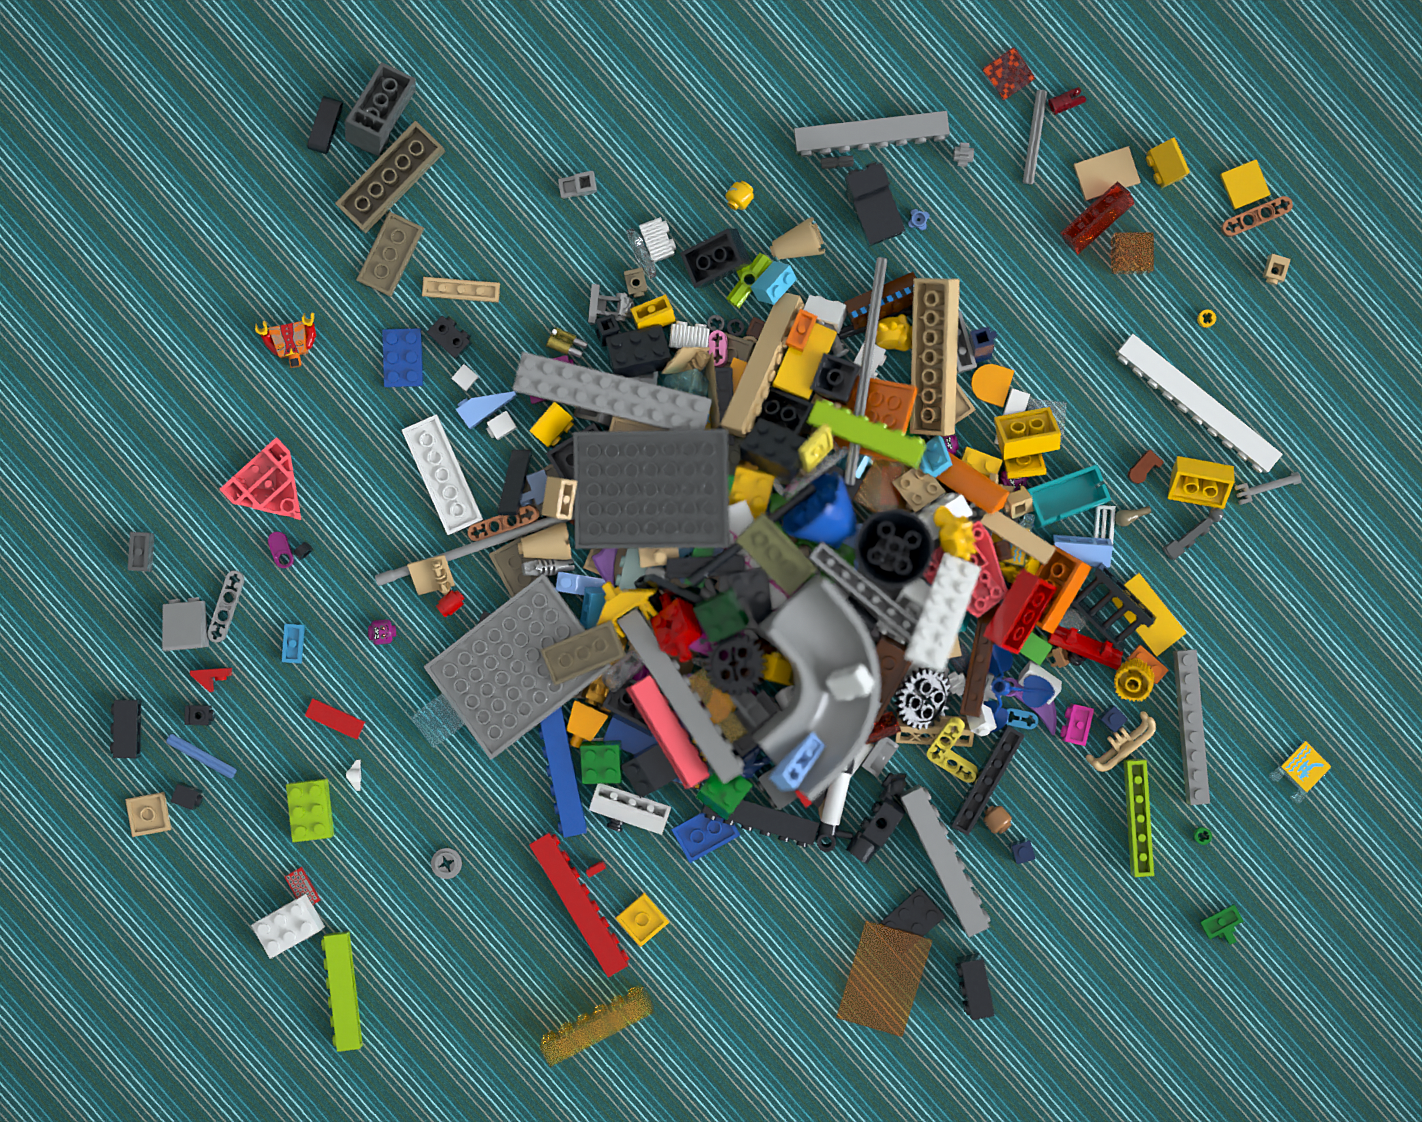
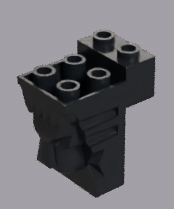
M875 161L867 164L863 170L859 171L857 168L849 171L845 177L847 184L845 194L849 202L854 204L853 211H856L858 214L857 220L865 235L868 247L904 234L906 229L890 191V181L883 163L877 164Z

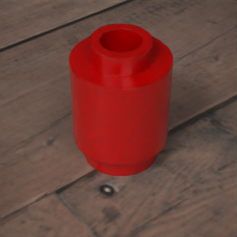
M451 590L438 601L439 603L436 607L444 617L451 616L464 605L463 600L465 598L458 590Z

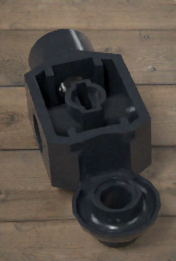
M890 772L881 785L884 790L879 795L880 802L876 801L871 808L872 814L869 818L865 817L860 824L861 830L856 832L845 849L867 865L874 854L883 847L905 814L903 807L895 802L892 797H898L907 784L904 781L907 776L906 773L893 774ZM884 818V823L881 826H877V819Z

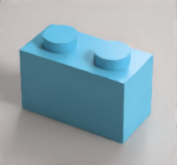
M773 261L752 284L751 289L758 301L774 305L797 278L790 265Z

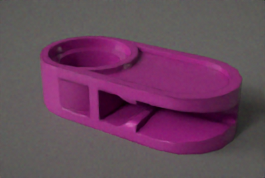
M282 532L271 533L268 537V544L276 565L280 568H289L294 563V555L286 535ZM282 554L289 556L290 560L286 565L281 564L279 561V557Z

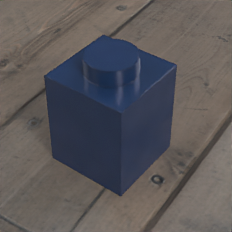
M1110 705L1098 717L1114 733L1128 720L1114 705Z
M1028 838L1009 843L1014 862L1017 865L1036 859L1031 841Z

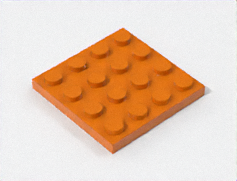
M859 377L848 406L837 402L843 408L850 410L852 415H854ZM870 378L864 416L869 418L871 423L876 424V422L885 424L888 430L894 432L897 429L906 433L918 388L916 386ZM837 436L833 438V450L849 451V441ZM860 446L859 455L898 462Z

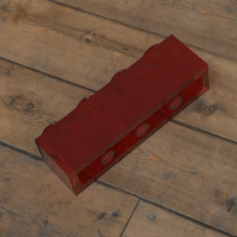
M1117 181L1061 232L1065 244L1077 255L1135 204L1130 191Z

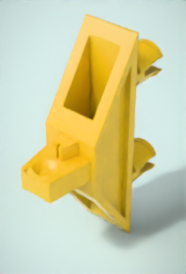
M610 581L602 585L606 593L604 598L607 602L603 607L597 626L612 620L617 634L623 638L626 634L616 622L617 618L634 606L639 607L647 621L651 618L649 612L653 616L657 614L647 600L657 589L621 590L619 587L615 588Z

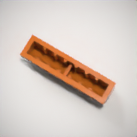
M948 452L952 465L939 474L936 479L957 493L962 494L963 497L990 515L1002 509L1008 498L1009 491Z

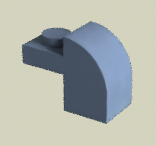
M546 470L526 476L532 491L522 495L520 503L522 507L532 504L533 499H535L538 506L543 504L547 482Z

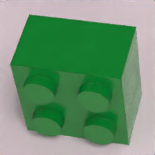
M621 740L583 741L580 746L582 784L621 783L623 779V769L620 766L622 764Z
M714 771L699 790L696 798L727 820L753 785L741 775L724 784Z

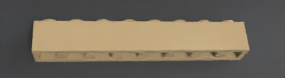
M784 293L773 305L721 423L722 428L728 430V434L746 438L754 427L755 419L761 412V405L768 396L771 382L775 380L778 366L782 364L785 350L789 347L785 345V342L799 310H803L805 307L800 296Z

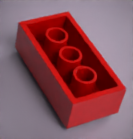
M1022 568L1017 574L1012 587L1007 591L1002 604L997 608L992 621L987 625L983 636L997 645L1019 654L1057 587Z

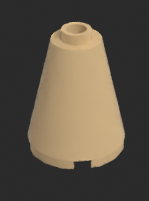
M814 218L806 219L772 241L770 250L773 257L777 256L778 260L824 254L825 248L821 249L820 246L824 243L816 223L812 224Z
M558 523L521 538V543H518L519 554H523L524 558L571 559L566 523Z

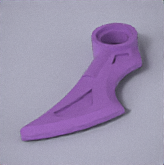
M602 548L592 558L605 582L610 581L615 587L614 565L618 548Z
M1011 677L1002 679L1012 682L1014 687L1024 688L1016 679ZM1012 690L1005 695L1009 697L1015 696L1023 702L1022 691ZM1054 700L1050 704L1046 703L1039 708L1029 707L1041 718L1050 733L1055 735L1057 716Z

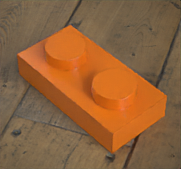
M800 309L785 345L803 352L818 316Z
M1138 645L1127 657L1128 661L1133 658H1140L1144 661V664L1150 665V669H1153L1152 672L1155 675L1154 684H1157L1169 671L1141 645Z

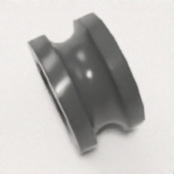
M719 315L711 316L707 322L708 329L711 332L715 330L722 331L725 324L723 318ZM713 319L721 321V325L719 324L720 328L711 327L710 323H713Z

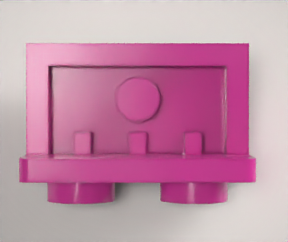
M1072 703L1070 707L1066 708L1065 718H1067L1066 725L1062 726L1060 736L1063 737L1062 741L1086 746L1094 712L1093 708Z

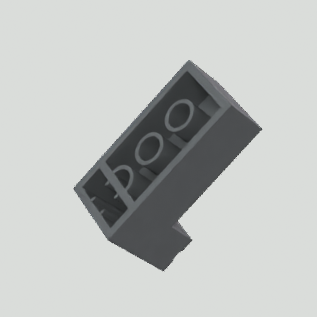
M381 62L345 120L346 141L360 147L361 150L367 153L370 152L380 157L389 143L391 130L415 92L416 78Z

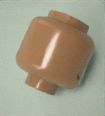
M992 805L984 812L986 816L983 822L994 834H1002L1012 825L1010 823L1012 817L1002 806L994 807Z

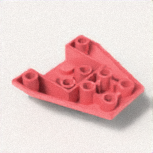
M979 520L974 522L971 528L975 538L973 546L976 549V553H970V560L967 562L981 567L966 608L967 611L977 618L1002 600L1007 593L991 537ZM941 546L934 549L931 564L923 575L931 585L945 554Z

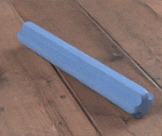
M170 734L167 738L166 743L228 778L235 776L237 770L174 734Z

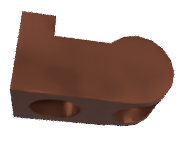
M1147 450L1128 471V480L1134 484L1142 483L1152 467L1160 468L1164 461L1152 450Z

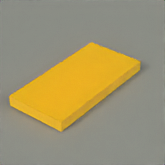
M815 322L803 352L791 347L788 348L772 386L808 401L812 393L810 387L823 353H829L837 332Z
M1137 573L1124 585L1156 616L1154 624L1149 628L1146 625H1141L1135 631L1157 657L1184 636L1186 631L1141 574ZM1114 597L1111 600L1118 609L1123 605V602L1118 597ZM1127 611L1123 615L1130 624L1136 620V615L1132 611Z

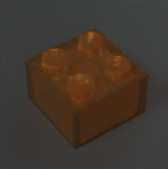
M1115 232L1111 236V274H1150L1154 271V232Z

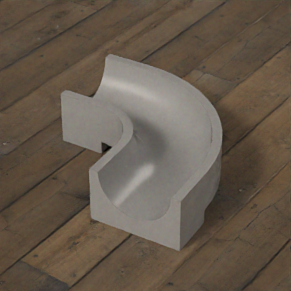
M817 574L809 579L758 626L790 662L795 676V687L793 696L783 711L778 710L751 735L753 740L777 766L812 732L825 744L822 752L796 787L810 801L832 783L852 763L862 749L873 726L880 695L878 660L868 631L852 607L826 578ZM862 664L874 681L870 693L865 696L856 695L850 700H836V697H834V694L826 685L830 675L834 671Z

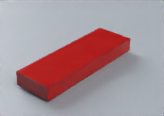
M312 698L305 714L306 717L354 739L359 738L366 723Z

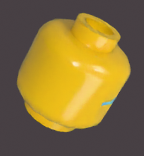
M744 181L735 182L726 193L727 205L733 210L746 209L754 198L753 188Z

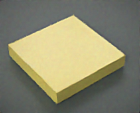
M826 423L799 450L803 470L807 473H810L833 448L831 429Z

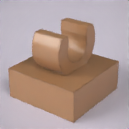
M1061 647L1053 649L1047 655V657H1055L1056 662L1052 663L1051 667L1058 665L1061 668L1071 663L1067 656L1068 650Z

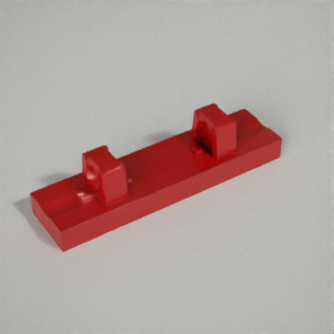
M1058 625L1053 634L1049 632L1048 643L1116 670L1121 666L1123 651L1120 652L1118 649H1114L1112 647L1113 643L1109 641L1099 642L1077 633L1078 629L1073 627L1066 629Z

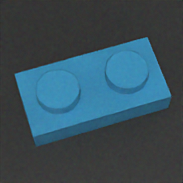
M284 624L282 662L302 663L305 625Z

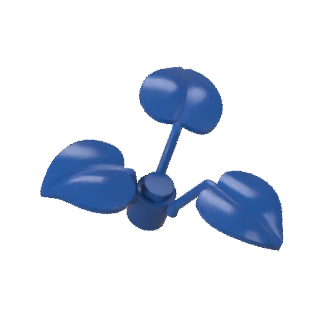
M996 644L993 646L988 672L997 677L992 682L991 689L995 693L999 704L992 700L984 702V705L991 708L997 727L990 731V733L1002 729L1009 719L1008 711L1005 708H1001V695H1007L1010 690L1022 691L1023 702L1029 707L1039 708L1045 705L1055 693L1050 682L1037 675L1026 677L1023 682L1024 688L1013 687L1008 681L1002 680L1003 672L1009 671L1012 667L1013 656L1009 650Z

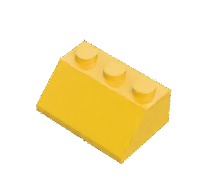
M1050 407L994 417L998 445L1004 460L1060 449L1061 432Z
M1177 456L1172 469L1167 499L1224 509L1235 482L1234 466Z

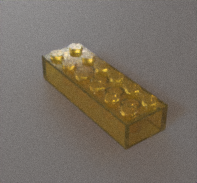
M635 986L628 990L629 993L623 997L618 995L611 999L612 1002L610 1004L597 1006L594 1008L595 1011L588 1015L586 1012L578 1016L576 1022L571 1024L569 1021L561 1025V1029L555 1033L552 1030L544 1034L539 1047L549 1066L552 1067L654 1013V1005L644 986L640 988Z

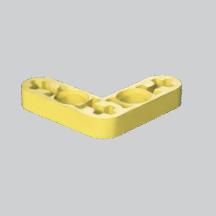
M953 717L948 720L929 746L927 757L930 761L962 781L971 783L977 777V767L950 750L961 736L965 727L961 719ZM955 725L958 727L953 731V733L950 732L952 727H954ZM941 737L949 738L950 743H944ZM938 747L941 748L939 753H933L938 749ZM948 760H955L957 765H950Z

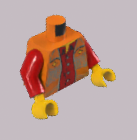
M312 312L311 319H307L304 313L302 321L268 328L269 331L265 321H263L264 328L262 329L258 328L257 324L255 325L256 332L260 334L265 346L274 355L282 359L289 358L290 368L302 366L300 355L308 354L316 338L315 325L313 323L315 315Z

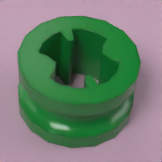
M1198 827L1193 833V838L1197 843L1206 845L1212 840V833L1205 827ZM1206 831L1205 835H1207V838L1200 841L1198 834Z

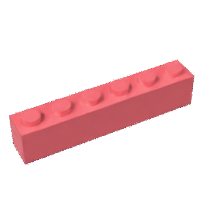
M649 675L626 690L685 789L691 788L710 776L708 766L704 761L700 760L695 745H691L688 740L689 735L687 731L681 728L678 723L679 718L677 714L671 711L668 706V699L660 693L657 681Z

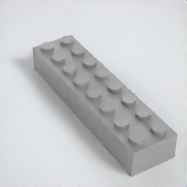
M918 784L901 792L899 797L964 932L968 937H971L990 928L988 922L991 920L984 908L981 909L979 906L982 904L978 893L972 891L971 887L974 885L967 873L964 874L962 871L965 869L961 858L955 856L954 852L957 850L950 839L947 840L946 835L948 831L942 821L939 822L937 819L940 815L937 808L929 802L932 798L927 788H922Z

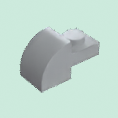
M594 171L574 174V176L558 179L560 194L563 199L580 195L586 196L597 192Z

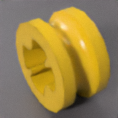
M1204 310L1197 316L1198 324L1204 328L1212 326L1216 321V315L1211 310ZM1203 314H1204L1205 316L1208 315V314L1210 315V317H1209V320L1211 321L1210 323H1209V322H1206V323L1203 322V320H1204V317H1202Z

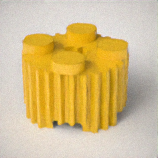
M1133 658L1129 662L1125 661V663H1122L1114 678V687L1118 696H1121V699H1129V701L1133 700V702L1140 700L1142 702L1143 699L1149 697L1155 678L1150 665L1144 664V661L1140 658Z

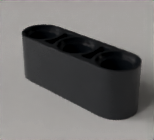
M323 96L308 140V149L323 154L328 153L342 112V101Z

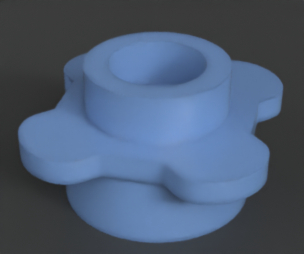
M913 209L911 211V220L908 222L909 227L925 230L929 213Z

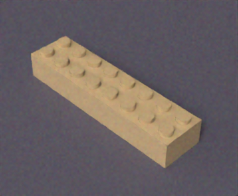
M914 278L911 386H916L918 390L910 415L911 434L939 436L955 434L959 279Z

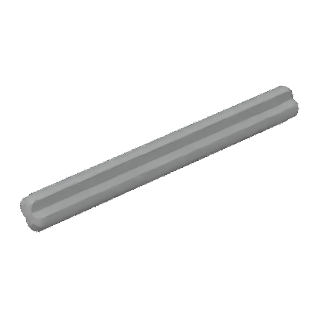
M1038 90L1036 92L1023 183L1033 184L1047 98V91Z

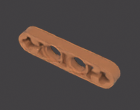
M1282 196L1223 222L1221 232L1226 237H1232L1291 211L1293 206L1292 200L1289 197ZM1281 201L1287 203L1285 210L1280 208L1275 211L1274 207L1280 205ZM1262 208H1268L1270 210L1271 214L1269 218H1264L1261 216L1260 212ZM1245 215L1253 218L1252 225L1244 224L1243 218ZM1239 222L1240 226L1234 228L1233 233L1231 230H1226L1228 223L1234 225Z
M532 505L519 508L520 514L518 513V516H515L517 522L514 526L508 523L507 519L509 516H496L471 525L468 529V536L473 541H479L535 522L539 518V511ZM527 509L534 512V515L531 516L532 519L530 517L521 519L520 515L528 513ZM492 521H496L499 524V530L496 532L490 528ZM476 529H486V532L480 533L479 537L473 534Z

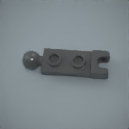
M1218 507L1212 508L1207 518L1201 520L1180 539L1170 541L1162 550L1171 560H1175L1185 552L1184 547L1188 549L1196 542L1194 540L1196 537L1207 534L1211 530L1209 527L1213 522H1220L1223 519V511Z

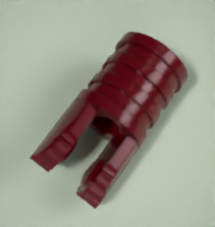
M1080 87L1048 99L1053 115L1062 113L1087 101L1084 95L1074 98L1081 93Z

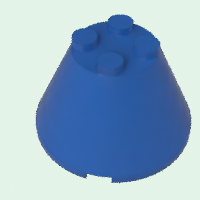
M833 472L831 475L824 473L810 482L817 492L786 514L783 518L782 526L783 530L791 536L817 543L822 542L825 545L838 549L848 537H853L858 530L856 528L857 517L842 477L836 472Z

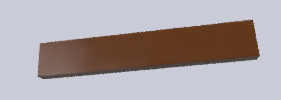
M996 603L978 617L961 703V715L980 718L994 642L983 636L987 625L995 616L997 608L1001 605L999 603Z

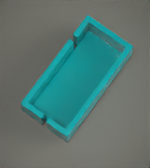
M1097 464L1027 490L1032 496L1033 512H1030V516L1036 529L1101 506L1112 500L1105 484L1098 488L1095 487V485L1103 481Z

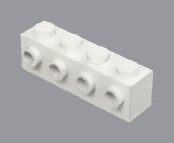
M597 784L589 808L590 811L661 835L671 809L670 806L643 797L639 798L637 795L605 784Z

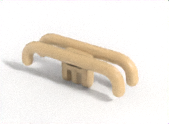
M1142 711L1140 713L1142 723L1138 728L1128 735L1126 730L1120 727L1121 736L1115 732L1113 733L1116 738L1115 741L1110 736L1107 738L1112 748L1100 758H1094L1091 754H1088L1086 756L1087 762L1100 772L1112 769L1152 737L1156 730L1154 719L1148 717V714Z

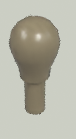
M1146 506L1138 510H1120L1115 515L1116 524L1121 527L1128 526L1134 520H1137L1138 517L1151 513V508Z

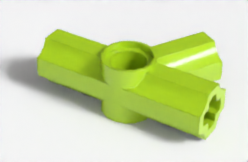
M759 253L751 265L737 271L736 273L740 280L726 300L734 307L740 309L752 292V284L747 285L744 279L752 277L756 281L773 261L766 255Z

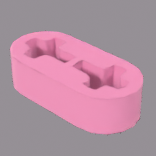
M715 330L709 335V354L713 352V357L716 358L719 351V355L723 358L719 359V363L714 360V366L720 368L726 365L728 360V339L722 331ZM718 335L722 338L719 341V347H717V343L714 341Z

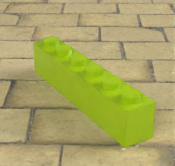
M816 401L808 420L810 426L819 429L826 423L830 426L831 434L912 468H918L926 450L923 440L917 437L910 439L905 436L904 432L897 429L894 432L888 430L887 426L880 422H876V424L871 423L869 418L863 415L854 416L846 408L841 407L840 410L834 408V404L829 401Z
M1127 759L1123 760L1131 875L1134 877L1154 876L1147 760Z
M350 931L328 933L321 940L322 950L326 952L324 969L328 970L326 987L330 989L331 995L328 997L329 1008H332L333 1016H330L331 1027H334L335 1035L332 1037L333 1046L337 1047V1052L360 1049L363 1043Z

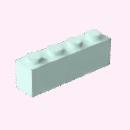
M627 548L626 555H622L619 567H623L621 575L617 574L615 585L621 590L637 589L634 582L639 577L645 575L647 567H640L638 548ZM634 606L632 609H630V610L627 611V612H631V611L634 610L635 608L638 609V606H637V607Z

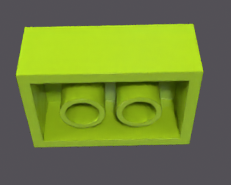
M328 778L286 784L292 842L333 837L334 828Z

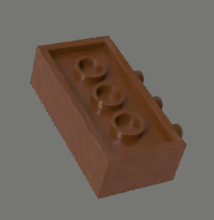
M883 633L874 647L880 674L879 702L882 703L876 712L874 720L876 722L880 720L897 687H899L900 681L903 680L913 662L905 658L909 649L907 646Z

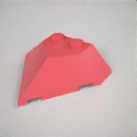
M277 437L219 489L232 504L301 520L291 454Z

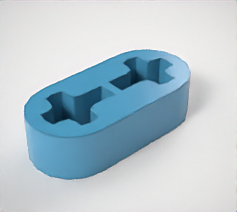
M1014 708L1006 709L1008 713L1013 711L1012 714L1018 716V720L1011 719V722H1007V725L1024 729H1033L1037 726L1038 717L1034 713ZM1031 715L1034 723H1030L1027 726V722L1021 721V718H1028Z

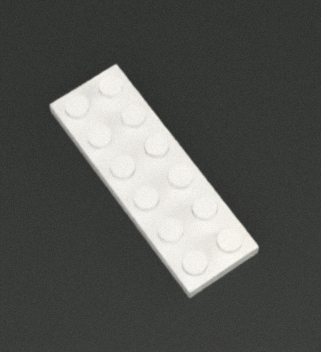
M436 414L402 429L447 535L482 521V515L438 415Z
M947 553L943 555L907 651L906 659L940 673L944 671L981 567L957 557H952Z

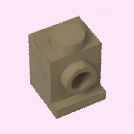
M643 268L624 271L629 296H633V298L645 296L644 293L648 292ZM634 280H639L640 282L638 286H634L632 283Z

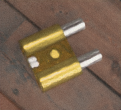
M555 327L546 346L568 355L569 353L580 358L582 351L572 346L575 344L585 349L588 343L576 338L577 336Z

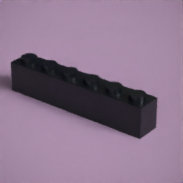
M1008 725L1004 726L979 770L975 781L971 784L949 823L951 827L969 836L1025 736L1024 734Z
M744 800L739 803L727 820L723 819L725 824L734 826V823L742 824V829L752 831L753 828L759 829V834L769 837L771 833L779 835V840L789 842V839L797 841L796 845L806 848L808 844H814L819 826L817 822ZM703 803L701 812L705 813V818L716 820V817L722 818Z

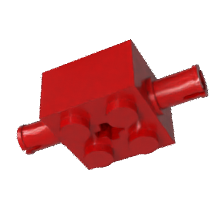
M663 593L662 596H659L663 610L650 619L660 651L675 657L679 655V660L686 662L692 657L688 647L702 637L703 633L693 610V605L678 598L672 601L671 595Z

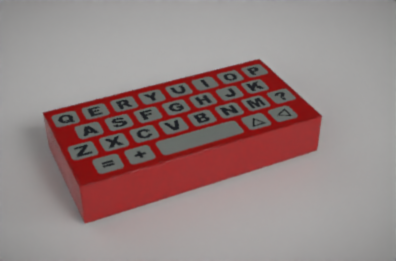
M303 867L285 876L296 898L306 894L312 905L321 900Z

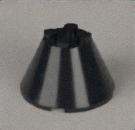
M886 509L873 514L863 523L855 541V555L863 573L875 583L887 587H902L917 581L929 568L934 554V542L927 525L915 514L902 509Z

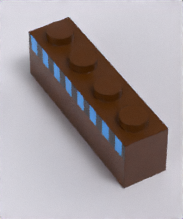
M914 272L884 284L879 320L913 305L914 278H917ZM872 290L843 302L846 305L847 316L855 330L867 326Z

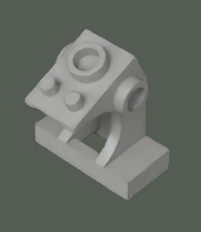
M592 284L588 318L590 325H595L597 316L613 314L616 321H625L626 318H632L630 309L634 308L633 299L628 297V294L616 293V297L600 295V285ZM606 302H618L617 312L606 311Z

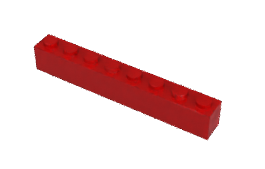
M548 832L531 842L529 846L607 977H610L627 967V960L630 958L624 949L621 950L618 943L620 941L615 933L611 934L608 927L610 925L605 916H600L598 912L600 908L595 900L591 901L588 896L590 891L586 884H581L578 879L580 877L578 870L575 866L572 868L568 861L571 859L565 850L562 851L559 847L561 843L556 834L552 835L551 832Z

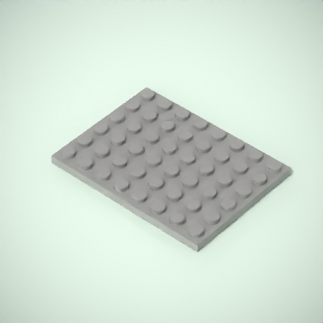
M542 574L435 657L424 668L491 760L613 666L609 663L554 686L541 649L584 632L586 629L548 577Z

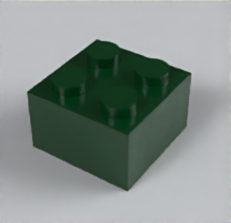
M732 587L699 602L693 609L711 644L746 628L750 622Z

